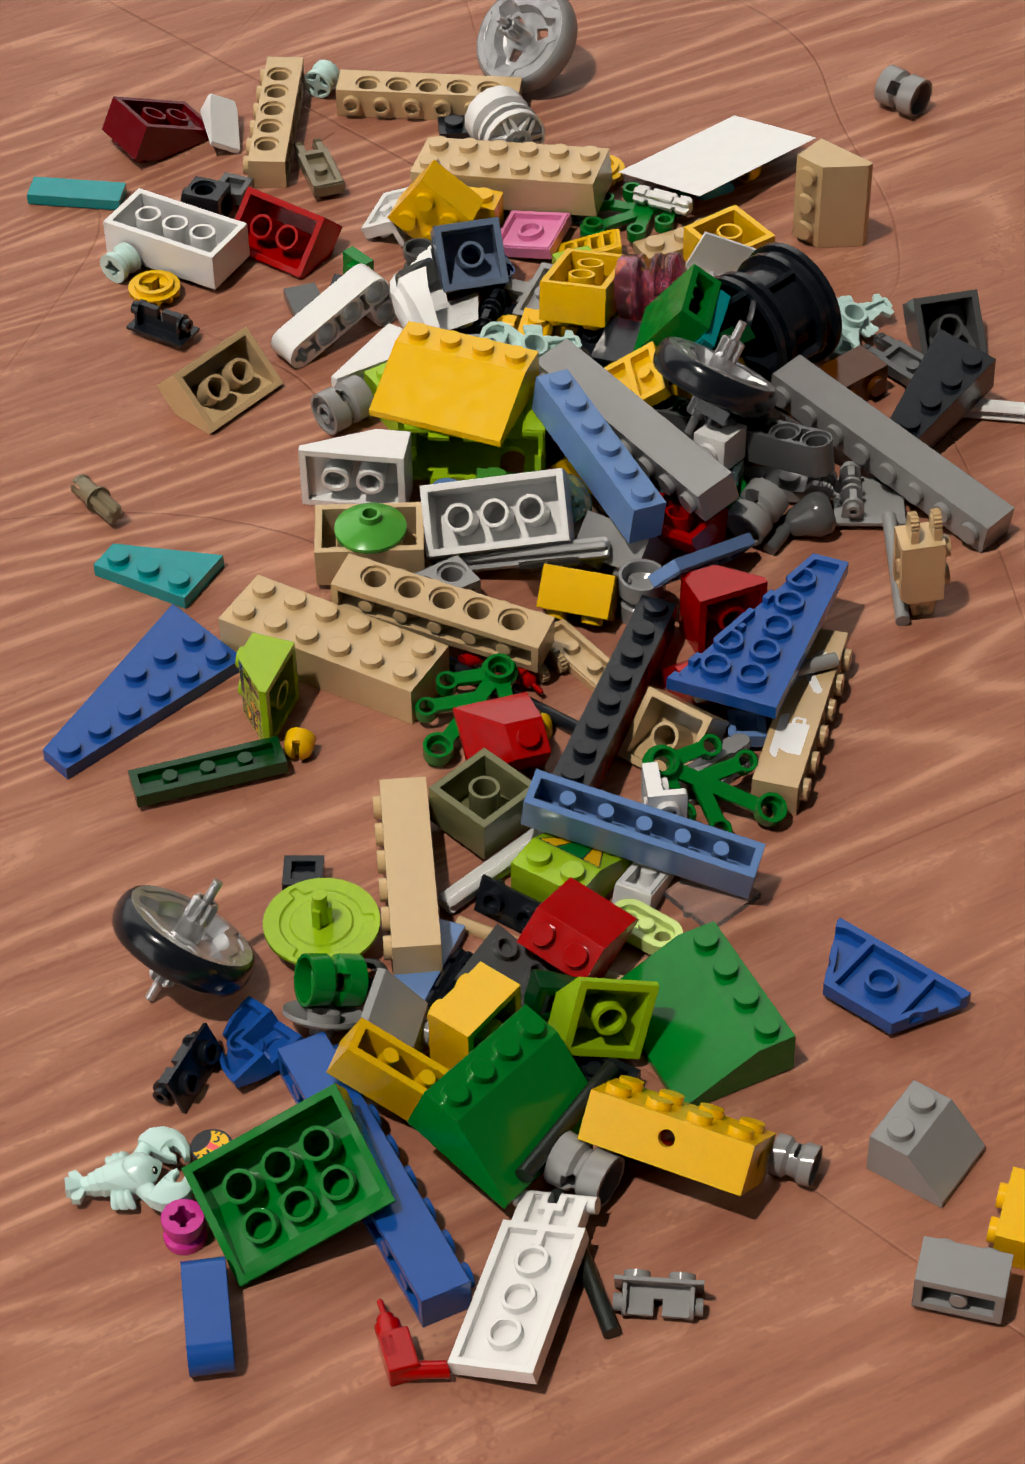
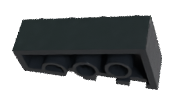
M939 328L890 419L933 449L993 388L996 359Z

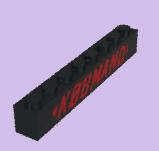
M646 595L641 596L552 774L601 789L646 691L651 685L656 671L673 639L677 604Z

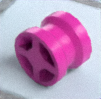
M178 1199L165 1206L161 1212L160 1220L166 1247L177 1255H190L202 1249L207 1242L208 1234L205 1216L198 1202L191 1199Z

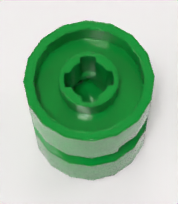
M327 953L301 954L294 971V990L298 1003L302 1007H327L330 1003L335 1007L361 1006L365 1001L368 991V969L363 956L352 953H338L332 957Z

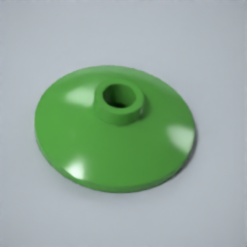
M362 503L352 506L338 516L334 525L337 541L343 547L363 554L388 551L397 546L404 539L407 532V523L403 514L396 508L382 503Z

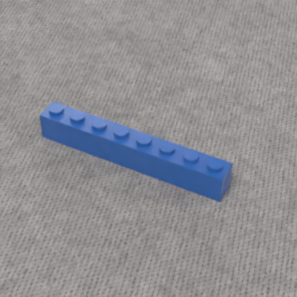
M323 1031L278 1048L280 1076L296 1104L336 1083L346 1088L355 1105L397 1200L362 1221L422 1327L424 1328L467 1310L471 1303V1288L475 1287L473 1273L466 1262L460 1263L455 1255V1244L448 1230L444 1229L441 1231L438 1227L436 1212L428 1197L421 1198L417 1191L418 1183L415 1174L409 1165L403 1167L400 1162L399 1150L391 1134L385 1136L383 1133L381 1119L376 1107L373 1104L367 1105L363 1099V1094L326 1073L338 1044L332 1046Z

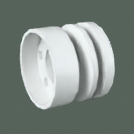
M498 85L487 88L478 94L468 106L465 114V129L471 138L486 141L504 140L517 143L535 142L536 144H543L545 140V127L541 119L528 106L523 97L509 86Z

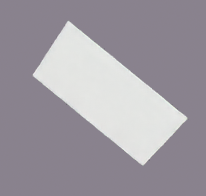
M734 115L619 171V173L700 197L816 137Z

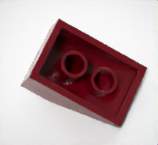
M113 96L102 130L112 138L111 141L115 145L122 147L128 153L130 159L139 163L161 161L209 140L202 116L185 101Z

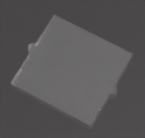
M683 878L664 891V897L682 910L685 918H692L700 926L715 921L717 926L720 927L760 899L761 892L752 887L749 898L746 899Z

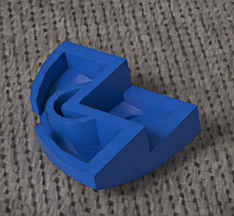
M248 996L235 1010L222 1035L227 1040L228 1049L227 1057L222 1051L220 1052V1064L225 1075L237 1088L246 1086L279 1070L278 1048L304 1038L280 1022L271 1009Z

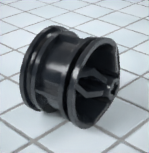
M778 242L765 244L756 249L740 265L737 271L713 276L722 282L720 290L731 296L719 333L732 326L735 328L739 320L747 323L746 326H750L756 338L744 344L745 347L739 358L743 357L746 367L755 371L770 383L772 374L798 355H802L811 363L825 359L837 348L842 333V318L836 295L820 268L807 255L795 247Z

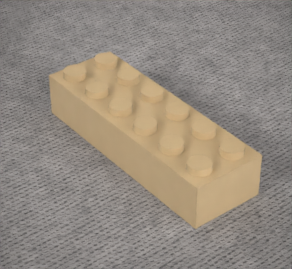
M444 136L428 137L410 170L411 183H413L433 160H436L469 187H485L491 190L502 191L504 210L560 212L595 217L613 181L609 148L567 146L565 144L548 145L536 144L535 142L517 143L504 140L486 141L474 138L454 139Z
M257 575L218 618L220 640L236 653L240 646H245L252 632L295 642L298 681L412 725L417 720L415 716L417 700L422 697L434 699L438 694L436 691L437 675L442 671H450L448 645L261 575Z

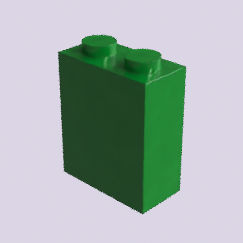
M693 264L645 308L633 351L652 341L658 346L667 337H679L692 342L698 340L710 328L722 282L696 264Z

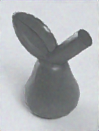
M819 491L806 494L797 504L788 509L777 523L773 524L772 530L769 532L773 534L764 544L763 549L768 554L775 555L790 534L792 536L817 538L830 535L835 530L837 523L828 496Z

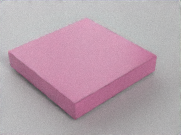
M510 211L500 228L504 253L507 257L552 259V254L557 251L572 224L571 214Z

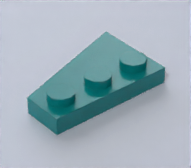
M113 543L93 566L95 576L186 609L224 567L223 555Z

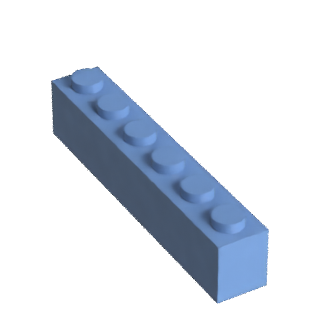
M565 369L536 376L532 404L533 412L626 541L630 544L660 536L667 502L569 370Z
M536 769L523 802L522 825L746 899L749 898L766 845Z

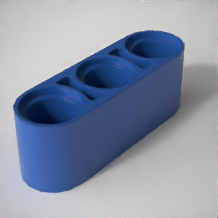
M225 1256L180 1261L189 1376L196 1377L236 1372Z

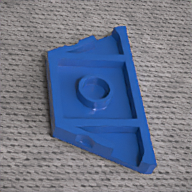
M842 918L837 920L833 945L829 955V964L823 984L824 996L890 1035L963 1009L970 1004L971 992Z

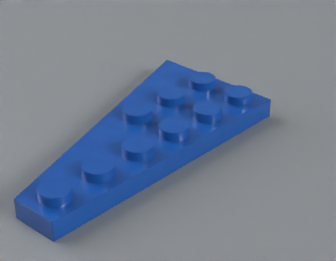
M813 553L786 576V582L776 591L771 589L762 596V603L754 609L749 607L713 638V644L703 653L696 652L689 658L688 665L682 671H674L666 679V689L776 719L848 574L849 562Z
M172 604L44 747V760L67 780L237 674L239 672V668L235 666L237 653Z

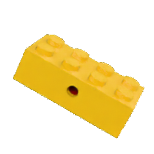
M620 1075L619 1079L615 1078L591 1089L577 1139L738 1196L744 1195L763 1182L776 1136L775 1132L765 1129L766 1124L764 1122L745 1116L740 1117V1120L725 1116L723 1108L710 1103H700L699 1106L684 1101L685 1096L681 1093L669 1089H660L658 1093L644 1088V1081L627 1075Z

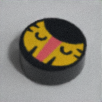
M218 1129L200 1132L193 1138L190 1144L192 1162L230 1142L232 1138L226 1132Z

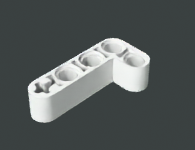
M361 263L353 266L276 331L271 340L272 349L293 367L302 368L364 316L368 317L378 326H386L396 317L389 283L366 264Z

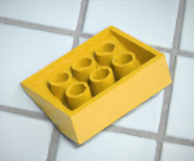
M408 321L395 340L369 408V415L501 447L534 393L536 376H539V351L493 341L488 338L463 334L454 330L433 327L424 323Z

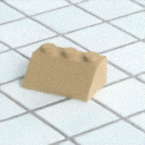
M822 138L798 154L792 236L817 248L865 245L867 243L873 163Z
M244 327L158 384L157 388L175 415L211 434L282 385L283 381L248 328Z

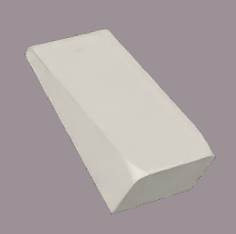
M209 94L200 113L210 145L238 154L240 142L236 103L233 100Z
M633 862L615 883L612 903L615 904L623 899H636L655 909L675 875Z

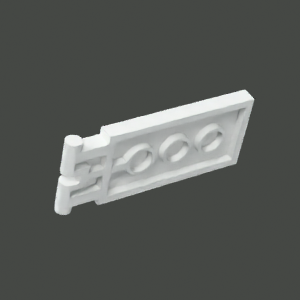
M525 1190L513 1201L516 1209L512 1220L503 1219L447 1362L452 1374L537 1385L589 1242V1236L585 1228L590 1214L598 1215L600 1212L601 1200L599 1197L562 1193L558 1203H554L555 1197L553 1192Z

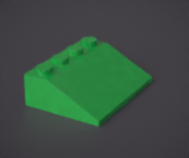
M715 921L677 935L621 978L623 980L654 981L660 985L642 1053L664 1087L683 1094L685 1102L699 1106L700 1103H710L794 1068L795 1034Z
M525 1004L426 1090L407 1122L505 1209L544 1173L546 1162L528 1183L520 1181L515 1175L516 1169L582 1091L588 1081L559 1033ZM583 1117L571 1130L572 1132L579 1134Z
M336 1083L181 1168L239 1287L245 1286L397 1201L355 1105L346 1088Z

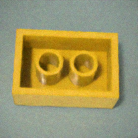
M567 248L540 280L539 320L550 321V324L554 326L577 324L582 325L587 330L605 328L611 316L615 315L630 294L632 255Z

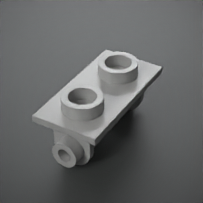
M626 1269L624 1270V1275L614 1274L615 1288H621L622 1293H613L612 1310L621 1311V1316L653 1317L654 1301H663L662 1318L693 1321L694 1316L703 1317L704 1298H695V1294H704L705 1280H696V1275L688 1272L669 1273V1278L651 1277V1272L648 1270Z

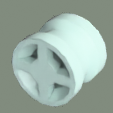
M319 60L304 76L303 84L305 89L316 98H325L331 93L332 88L337 86L340 71L331 61Z
M121 242L113 248V252H107L101 257L100 266L107 278L115 283H121L128 278L129 273H134L140 269L141 258L134 247L126 242Z

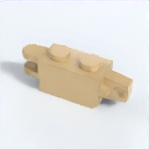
M940 508L930 509L929 522L920 523L917 511L907 512L906 525L894 526L892 576L899 589L900 600L908 604L912 616L932 614L936 601L944 600L945 584L950 583V571L946 557L951 556L952 553L951 541L948 534L943 535V521Z

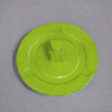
M336 878L308 879L287 887L273 898L266 908L263 917V933L267 944L279 957L296 965L300 955L304 953H327L331 957L338 953L362 955L375 942L380 930V912L372 896L358 885Z

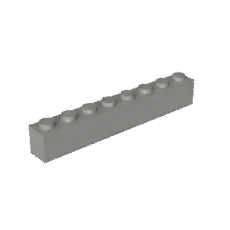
M566 338L539 357V376L568 369L647 477L650 478L652 476L667 495L673 494L677 497L688 513L694 512L704 521H707L739 498L734 477L730 470L569 339Z
M798 355L772 374L771 384L778 393L777 407L782 408L804 426L829 432L832 435L835 448L929 515L930 509L940 508L943 526L961 538L962 541L982 553L1008 532L1015 509L1012 505L802 355Z

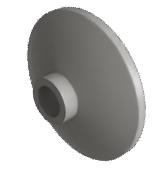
M297 1000L285 1003L282 1008V1014L286 1018L300 1026L309 1028V1036L324 1031L328 1039L334 1037V1032L352 1029L360 1020L362 1011L355 1007H335L331 1003L327 1007H302Z

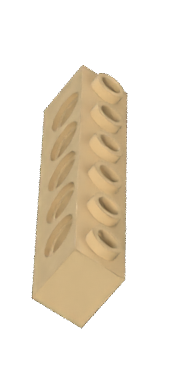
M267 57L265 69H260V86H257L256 91L257 103L253 105L254 120L250 121V138H247L246 142L247 156L243 157V174L254 178L255 187L287 188L305 87L303 84L305 76L303 57Z
M341 69L336 86L337 116L438 120V117L451 114L461 116L466 114L468 106L473 99L487 88L498 85L509 86L522 96V77Z
M349 553L331 582V600L333 603L437 642L485 657L497 653L506 654L514 661L517 667L536 673L539 672L554 643L555 617L541 611H534L511 604L505 600L485 596L473 590L443 583L437 579L414 574L402 568L385 565L369 558Z

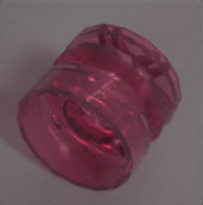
M669 252L666 256L663 253H656L652 257L651 262L645 254L621 255L618 258L615 268L614 294L619 318L642 322L645 308L687 270L681 253Z

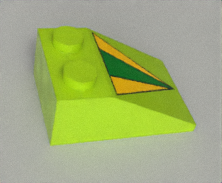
M544 832L534 837L511 862V888L542 903L565 881L572 877L605 898L634 861Z

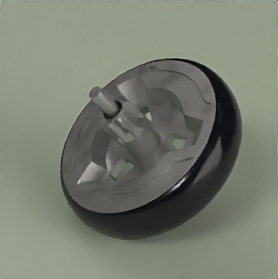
M739 320L731 336H722L716 350L679 337H667L657 346L653 356L655 369L667 380L693 395L687 407V412L692 416L686 426L685 433L692 435L699 420H703L704 415L694 409L699 398L728 412L757 420L768 417L775 408L778 398L776 388L764 377L737 362L745 347L739 339L747 323Z
M214 878L205 895L197 893L192 898L158 886L139 885L127 890L117 901L112 914L114 933L121 944L137 960L150 969V978L154 980L145 995L147 1000L153 1002L162 987H173L174 984L205 995L230 996L239 992L250 980L255 967L253 949L245 937L232 924L217 914L219 905L214 899L223 885V882L219 879Z

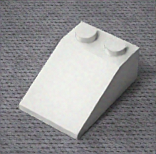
M373 429L299 446L302 504L409 502L413 489L411 432Z

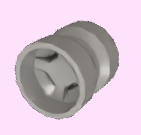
M781 1132L777 1136L771 1150L767 1173L779 1178L787 1175L793 1177L797 1184L811 1187L821 1163L823 1146L812 1142L804 1145L796 1142L794 1136Z

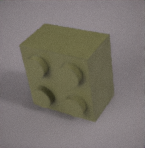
M483 748L428 788L430 821L486 860L529 828L521 824L523 802L531 780L492 752Z

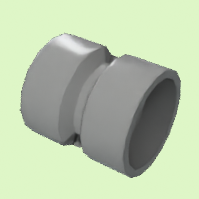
M889 65L877 80L874 97L877 102L890 108H896L899 112L915 118L923 113L930 101L932 83L916 74L910 75L907 70L898 66Z
M352 375L336 383L334 387H328L314 394L311 397V409L319 426L326 433L334 435L350 427L352 422L358 423L369 417V408L374 397L366 382L361 377Z
M755 477L741 492L740 499L734 501L728 509L727 529L734 537L750 533L755 542L754 546H757L763 542L772 530L773 524L777 523L788 509L789 501L785 493L777 485L764 478Z
M634 559L621 566L618 572V617L624 624H628L642 595L660 598L665 601L666 585L659 588L653 587L648 578L650 574L662 567L659 563L648 559Z
M567 1131L557 1140L547 1158L543 1173L544 1180L566 1192L575 1189V1195L599 1197L602 1208L614 1195L621 1181L625 1159L601 1147L593 1150V1144L577 1139L578 1134Z

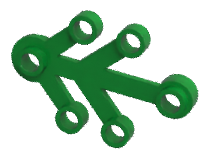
M628 182L623 185V199L625 201L614 200V194L608 191L600 207V211L611 210L623 213L605 219L595 216L586 217L580 225V238L636 221L627 227V240L633 243L634 241L646 238V230L654 214L663 212V214L655 217V231L660 234L674 230L675 218L683 215L676 214L674 210L669 212L650 207L648 204L634 203L633 191L640 184ZM676 189L668 190V192L678 194L679 198L681 197V195L691 197L688 193L683 191H679Z
M497 653L489 656L483 662L481 668L460 672L442 671L436 677V691L444 697L434 699L422 697L418 699L415 704V716L420 722L430 723L437 718L439 713L451 712L454 707L489 700L495 690L498 698L513 695L511 686L517 680L518 668L508 655ZM500 672L503 673V675H496L494 673ZM448 681L453 684L450 686H444L441 683ZM480 684L474 692L454 695L458 691L459 686ZM428 707L431 708L432 711L423 712L421 711V709ZM453 718L443 732L431 733L423 741V757L426 762L434 767L446 765L453 757L454 744L460 737L455 718ZM441 751L443 754H434L433 752Z
M706 734L698 742L677 750L667 745H655L644 754L642 763L661 760L666 764L667 769L665 771L659 770L661 778L667 777L669 790L681 789L678 781L692 787L709 826L719 825L723 827L724 831L732 833V825L723 817L715 797L753 813L756 821L767 827L777 825L787 814L786 801L777 793L768 792L759 798L720 781L734 774L749 775L758 764L757 756L751 750L743 749L733 758L699 771L683 765L699 757L704 760L714 759L722 750V742L714 734ZM703 743H712L715 747V752L706 751ZM740 757H745L749 760V768L741 766L739 763ZM688 803L687 813L689 814V819L695 820L697 815L696 809L692 804ZM762 807H769L773 811V817L765 816L762 812Z

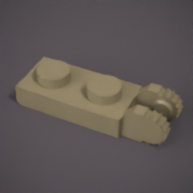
M320 138L313 139V150L306 151L302 142L294 143L298 164L314 198L330 197L333 194L345 192L344 180L328 147L325 148Z

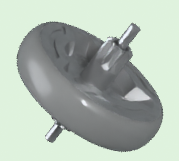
M497 0L485 15L477 36V59L485 76L522 77V93L538 90L553 81L569 62L576 45L578 25L572 5L568 0ZM548 31V37L543 38L540 36V32ZM516 51L522 52L516 62H512Z

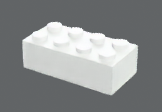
M140 188L103 221L107 252H113L115 246L121 242H126L138 252L141 258V265L155 270L171 272L178 278L215 290L250 256L247 223Z
M563 468L420 486L426 556L433 562L438 558L456 555L482 554L575 540L569 474Z

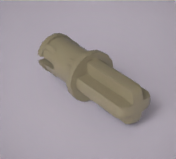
M80 474L73 479L72 482L80 487V490L75 485H71V491L85 502V506L89 511L97 512L109 523H116L118 519L123 518L124 512L121 510V505L111 497L106 487L98 486L85 474Z

